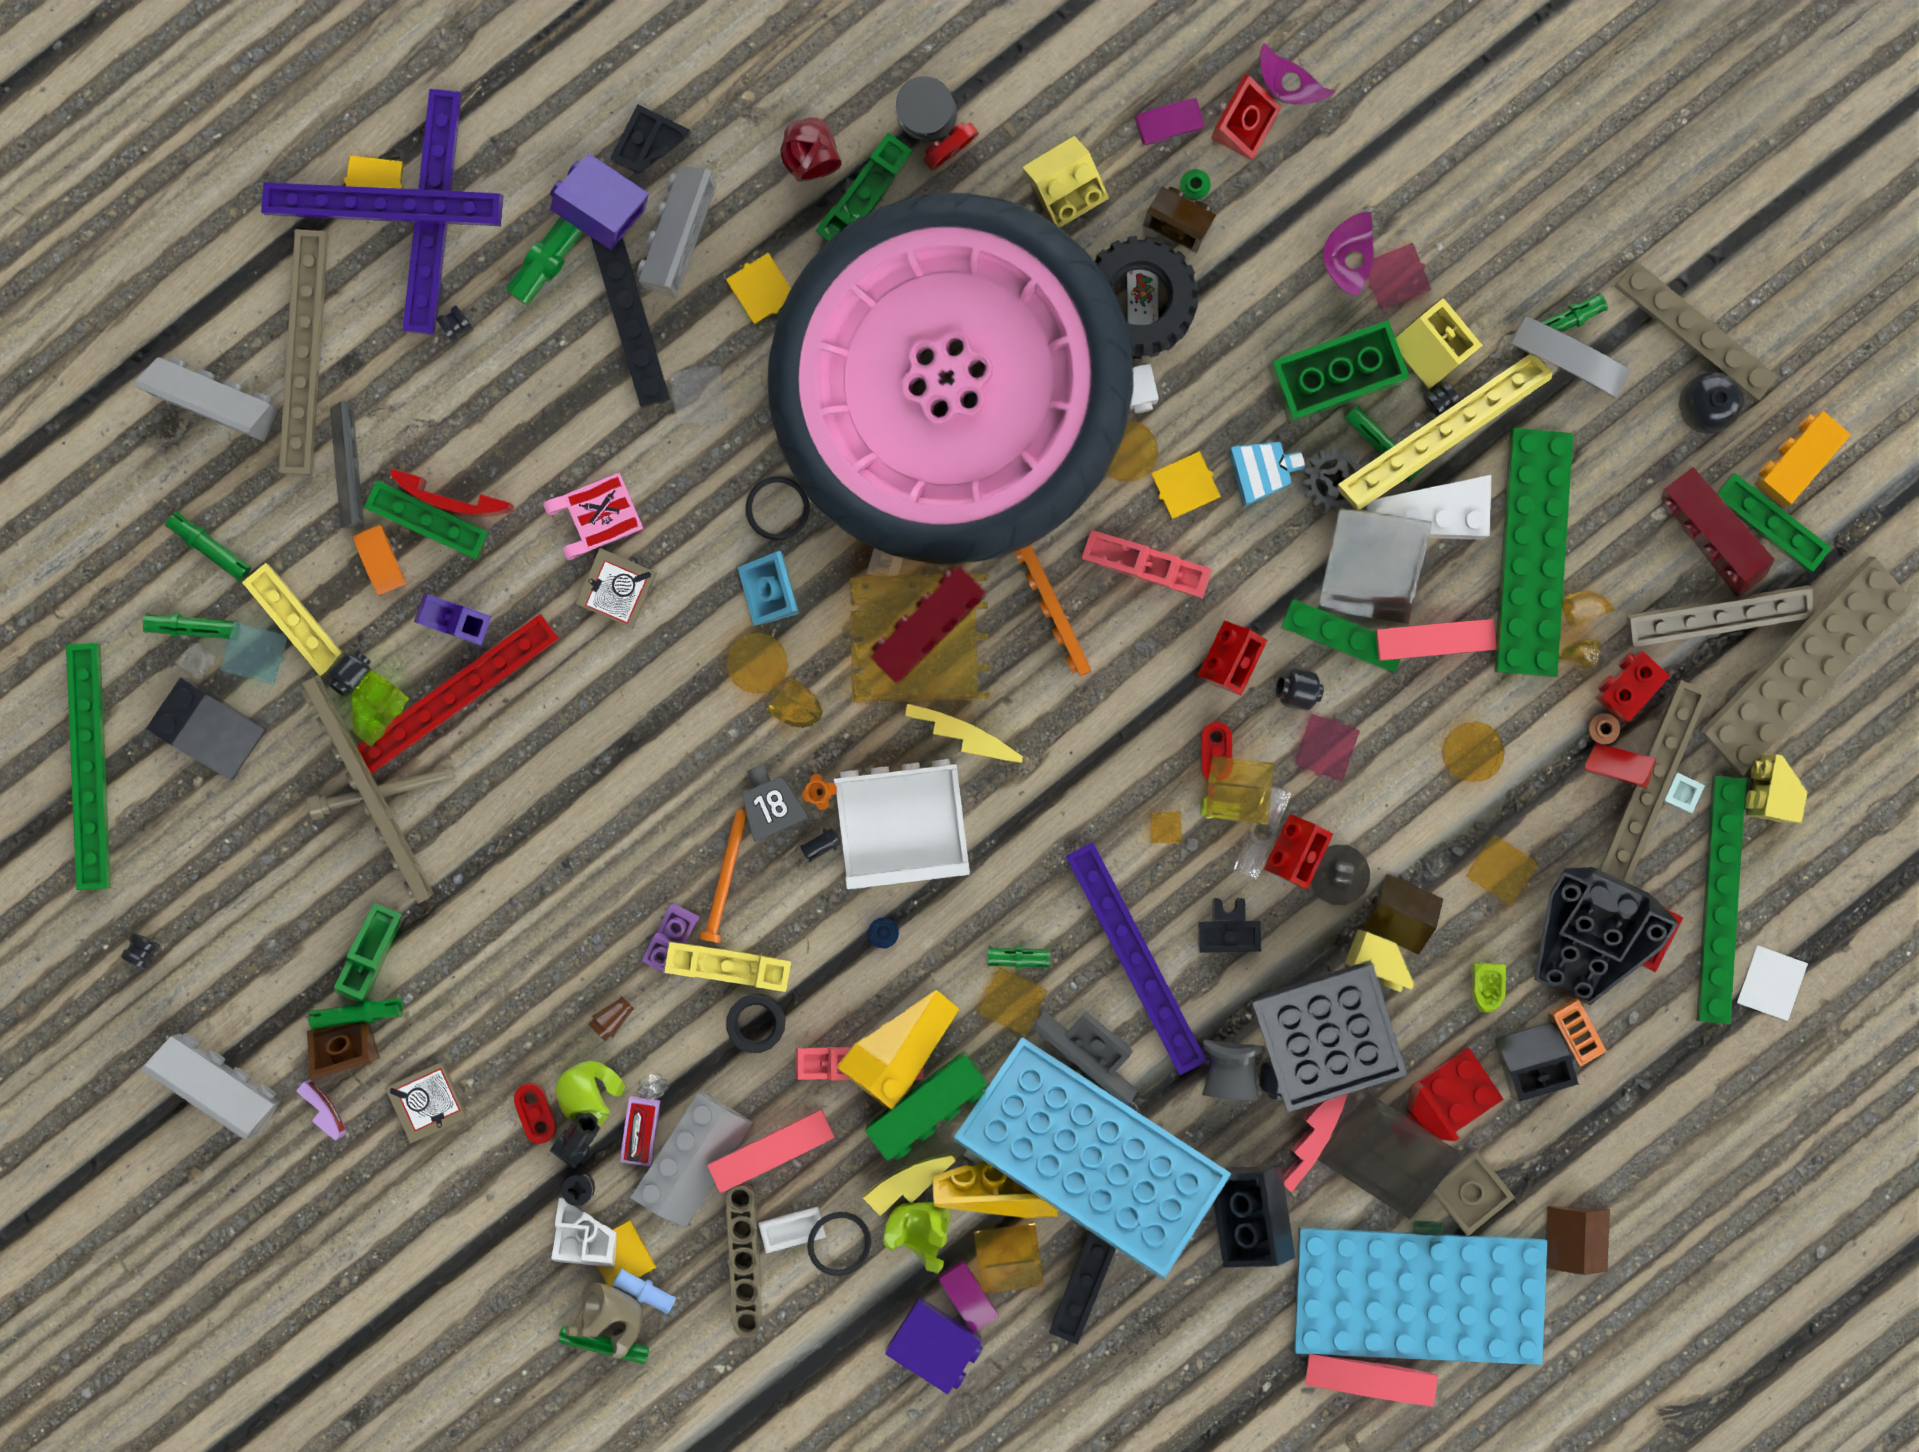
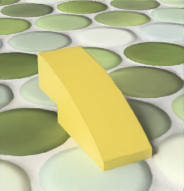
M950 1152L910 1163L880 1180L864 1194L863 1199L879 1216L902 1195L912 1203L932 1184V1176L945 1172L956 1161V1156Z

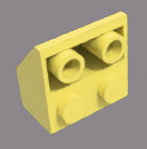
M1075 136L1022 167L1033 192L1052 223L1059 228L1109 199L1090 152Z
M1444 298L1395 338L1403 360L1428 390L1483 346Z
M1761 755L1758 761L1755 760L1754 765L1751 767L1750 775L1754 780L1752 790L1748 791L1745 799V808L1748 809L1747 816L1782 823H1802L1807 797L1806 789L1782 755Z
M1357 930L1345 964L1353 966L1371 960L1376 975L1381 978L1379 984L1402 992L1403 987L1412 990L1414 982L1397 944L1371 933Z

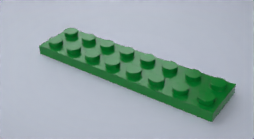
M1521 428L1510 429L1494 673L1558 677L1573 433Z

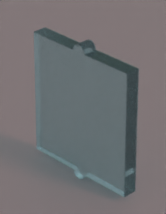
M234 621L229 641L224 644L226 651L220 670L274 684L279 665L284 662L282 654L287 636Z

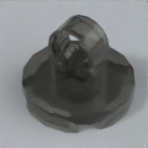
M1333 844L1327 847L1310 885L1319 899L1332 905H1347L1357 901L1365 893L1370 883V868L1366 858L1357 849L1348 845Z

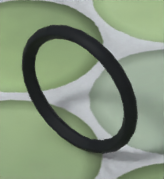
M772 476L757 483L751 489L746 501V516L752 529L762 537L770 540H785L795 536L804 528L810 514V502L803 488L796 481L783 476ZM781 482L792 486L798 491L804 504L802 519L794 529L783 534H772L761 529L755 522L752 514V503L756 493L762 487L771 483Z
M849 1212L830 1213L817 1221L811 1229L807 1243L808 1255L815 1267L823 1273L831 1276L847 1275L856 1271L867 1259L871 1248V1236L867 1225L855 1214ZM836 1218H846L854 1221L862 1229L865 1238L864 1250L858 1261L853 1265L840 1270L831 1269L821 1264L814 1253V1239L820 1227L826 1222Z

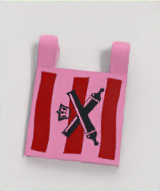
M620 472L544 503V508L549 516L568 508L582 541L569 544L563 548V553L567 560L575 559L589 551L643 530Z

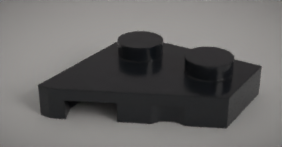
M637 104L610 159L640 174L690 136L691 131Z

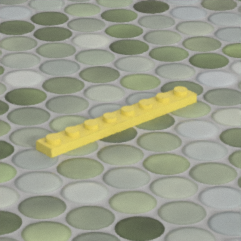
M1531 354L1527 355L1339 483L1338 491L1359 511L1551 380L1552 371L1538 357Z

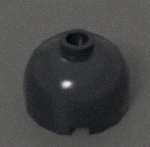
M1719 372L1703 373L1687 382L1680 393L1679 409L1682 410L1686 424L1695 431L1705 434L1721 432L1733 425L1742 413L1744 404L1742 389L1736 380L1727 374Z

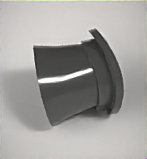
M928 76L916 77L907 81L898 92L896 98L898 120L902 129L912 138L924 142L938 141L946 137L955 126L957 121L956 103L949 89L941 81Z
M1203 1040V1047L1210 1053L1211 1064L1202 1095L1234 1100H1259L1254 1062H1256L1257 1054L1265 1050V1045Z

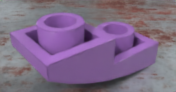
M672 903L657 933L654 935L642 962L664 973L669 942L686 944L699 916Z

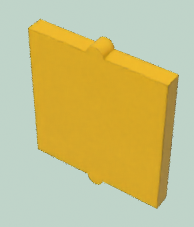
M350 155L347 177L343 181L346 183V186L403 189L401 179L404 163L402 161Z
M769 253L751 264L745 263L743 269L726 279L754 325L772 314L777 315L791 289Z
M1200 451L1151 473L1160 493L1158 498L1164 501L1171 519L1221 497L1212 479L1213 472L1208 470Z
M631 1220L613 1229L617 1233L614 1268L597 1266L605 1282L610 1286L613 1285L621 1268L639 1278L657 1267Z

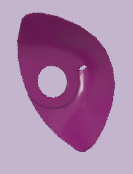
M1263 43L1260 52L1262 76L1267 88L1278 101L1285 104H1310L1329 98L1335 93L1333 89L1324 88L1305 69L1276 55L1266 43ZM1294 72L1300 77L1301 84L1297 90L1288 91L1283 87L1282 78L1286 73Z
M1360 212L1338 225L1329 235L1324 247V265L1329 275L1342 290L1352 296H1358L1372 267L1374 247L1372 215L1370 212ZM1352 251L1361 252L1365 257L1363 266L1358 269H1350L1345 263L1348 253Z

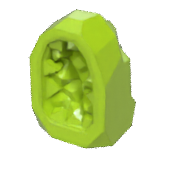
M1471 962L1472 999L1480 1012L1491 1013L1501 1006L1506 994L1505 964Z

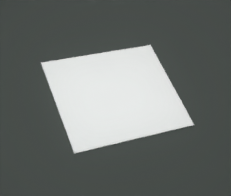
M1757 945L1737 1003L1788 1021L1808 963Z

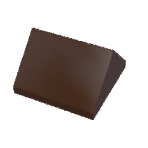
M368 1022L307 1031L309 1077L311 1081L370 1063L380 1058L371 1025Z
M1547 1206L1546 1269L1580 1275L1607 1272L1610 1209Z

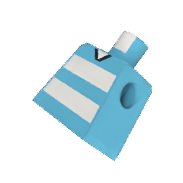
M1280 442L1231 447L1228 451L1243 507L1289 487L1292 484L1289 473L1305 469L1301 451L1284 455Z

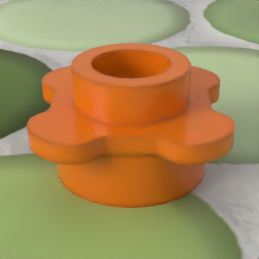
M814 774L810 777V782L802 792V798L806 802L816 804L819 810H826L829 807L831 796L837 793V786L833 782L828 783L823 780L820 774ZM818 789H821V790H822V794H821V795H818V793H817Z

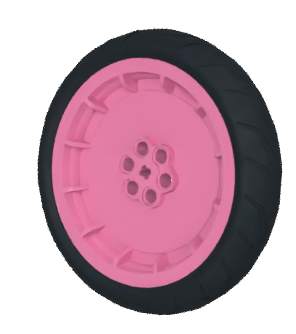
M971 193L918 195L878 208L855 220L835 234L803 269L790 289L776 323L768 363L769 410L781 451L793 475L808 498L841 529L884 553L904 559L932 564L979 562L1025 548L1043 538L1070 518L1100 485L1120 447L1128 422L1133 397V363L1130 338L1117 297L1107 279L1090 255L1057 225L1018 204L995 197ZM959 340L963 342L964 349L959 356L955 357L950 354V346L954 341ZM931 349L934 353L933 361L929 365H922L920 361L922 352ZM977 362H983L986 366L985 374L980 378H974L971 373L973 365ZM945 373L951 375L955 373L952 377L955 380L952 385L947 383L943 385L946 381L943 378ZM923 379L926 383V390L922 395L915 396L912 389L913 384ZM975 392L978 396V403L975 407L967 409L964 406V398L968 393ZM945 401L948 405V412L945 416L939 418L935 415L934 408L938 402Z

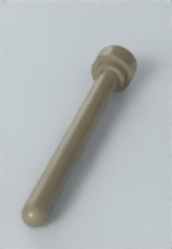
M446 768L379 785L378 788L383 797L452 780L455 777V772L451 768ZM359 791L328 798L327 795L321 796V794L307 797V804L311 818L315 821L326 818L327 814L332 813L333 809L360 803V800L363 798Z

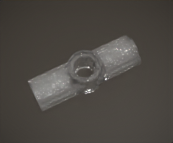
M1268 784L1265 785L1253 819L1247 827V834L1232 870L1258 880L1272 842L1277 837V830L1291 793ZM1259 823L1266 824L1270 831L1268 838L1263 841L1258 840L1254 834V829Z

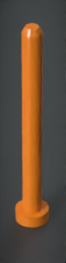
M738 809L735 812L706 930L700 931V939L720 943L721 935H717L747 818L746 810Z

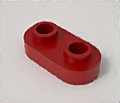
M961 122L950 130V137L942 143L939 140L932 143L925 150L926 157L923 161L931 171L939 168L979 135V132L972 123L965 125Z
M1212 722L1206 725L1201 732V772L1207 781L1222 783L1231 776L1233 770L1232 732L1226 724ZM1216 731L1221 734V741L1219 743L1211 741L1210 735L1212 732ZM1214 762L1220 763L1222 767L1221 772L1218 774H1214L1211 771V765Z
M532 1082L520 1086L514 1094V1104L524 1132L530 1141L537 1144L546 1143L554 1137L557 1123L545 1090L539 1084ZM527 1093L535 1094V1103H529L526 1100ZM539 1121L546 1124L547 1129L545 1132L537 1130L536 1125Z

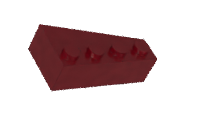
M1694 467L1664 488L1661 496L1663 500L1661 502L1662 506L1671 516L1676 517L1684 532L1695 542L1736 597H1740L1767 576L1775 560L1773 556Z
M960 565L954 571L948 570L937 582L939 586L932 594L928 591L916 602L915 605L918 608L910 616L904 614L893 625L896 631L888 639L882 636L870 648L873 652L870 659L896 685L986 598L987 592Z

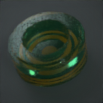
M1415 1220L1413 1222V1233L1444 1235V1224L1439 1221Z

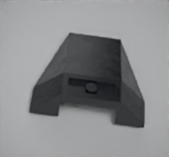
M1594 867L1564 869L1549 893L1534 980L1591 1005L1663 949L1676 929L1678 921L1650 893Z

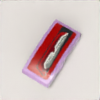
M309 1079L303 1082L296 1092L319 1110V1113L312 1122L335 1141L343 1137L346 1133L344 1123L331 1099L313 1080Z
M630 1096L620 1162L651 1166L655 1134L658 1128L660 1100Z

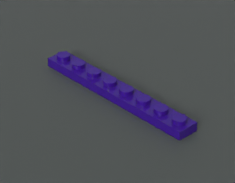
M429 89L418 189L451 191L462 100V94L458 91ZM414 222L402 329L404 332L435 335L448 224Z
M264 182L261 213L270 216L501 227L503 195L485 192Z
M1091 842L1066 855V859L1178 1074L1182 1075L1203 1064L1207 1060L1094 843Z

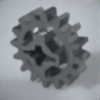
M1332 447L1329 455L1324 450H1321L1318 453L1320 460L1313 457L1309 460L1313 468H1305L1303 470V473L1309 476V479L1304 480L1302 486L1310 488L1305 497L1313 496L1315 498L1312 504L1313 507L1318 506L1320 503L1324 505L1323 513H1327L1332 507L1334 508L1335 515L1341 513L1342 506L1349 512L1353 509V506L1346 499L1336 501L1340 492L1338 491V486L1336 488L1332 486L1333 481L1329 480V478L1337 474L1339 475L1338 480L1342 482L1350 477L1347 466L1355 473L1366 466V464L1358 466L1356 461L1359 455L1356 454L1352 458L1348 457L1347 448L1341 454H1338L1336 447ZM1336 461L1333 468L1329 470L1319 469L1327 462ZM1316 483L1321 484L1325 492L1324 496L1319 492Z

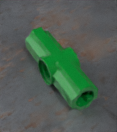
M559 217L544 239L536 242L524 258V265L514 276L510 284H508L506 290L520 302L529 306L544 284L554 279L564 265V258L583 233L577 227Z

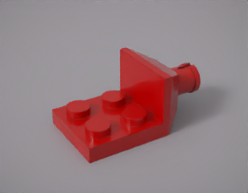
M1467 1047L1411 1085L1406 1108L1409 1114L1398 1123L1390 1126V1128L1397 1135L1396 1138L1403 1147H1406L1408 1143L1423 1134L1428 1138L1455 1142L1460 1139L1456 1133L1458 1130L1504 1099L1471 1049Z

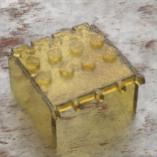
M969 574L975 581H987V574ZM943 575L862 576L850 578V605H863V611H851V637H863L864 641L851 643L852 668H864V673L852 674L853 703L855 705L977 702L978 699H990L989 692H977V671H989V664H977L976 640H989V633H976V609H988V602H981L928 656L896 685L870 659V656L873 654L870 648L882 636L888 639L896 631L893 625L904 614L910 616L918 608L915 605L916 602L926 592L929 591L932 594L939 586L937 582Z

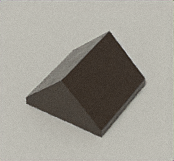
M1386 874L1362 930L1394 942L1398 946L1419 955L1437 928L1443 898Z

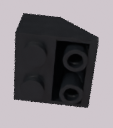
M1555 1022L1494 1039L1511 1098L1520 1102L1579 1085L1570 1053Z

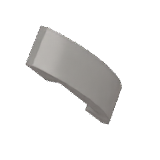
M1527 316L1523 317L1510 342L1513 346L1565 370L1614 398H1617L1631 371L1599 351Z

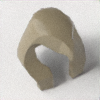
M594 1282L590 1284L585 1292L581 1310L574 1324L565 1326V1334L568 1336L593 1338L598 1336L612 1323L613 1334L611 1336L613 1353L611 1357L620 1359L627 1354L629 1348L638 1337L643 1318L642 1306L628 1293L610 1285Z

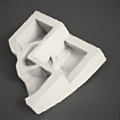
M559 1198L555 1220L556 1233L552 1260L555 1262L614 1268L617 1233L594 1220L586 1212H582L575 1206L568 1204L563 1198Z

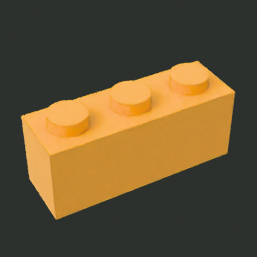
M1824 411L1815 415L1808 414L1798 425L1800 432L1794 439L1791 436L1788 437L1778 448L1781 454L1774 462L1771 459L1767 461L1758 472L1761 477L1756 481L1755 485L1782 508L1791 505L1851 436L1847 430Z

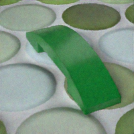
M887 133L871 154L870 161L836 207H832L815 232L829 241L849 224L872 212L902 170L913 150L890 133Z

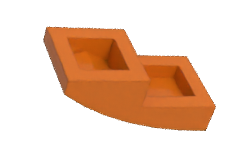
M382 524L352 536L377 596L406 584L407 581L394 556V549Z

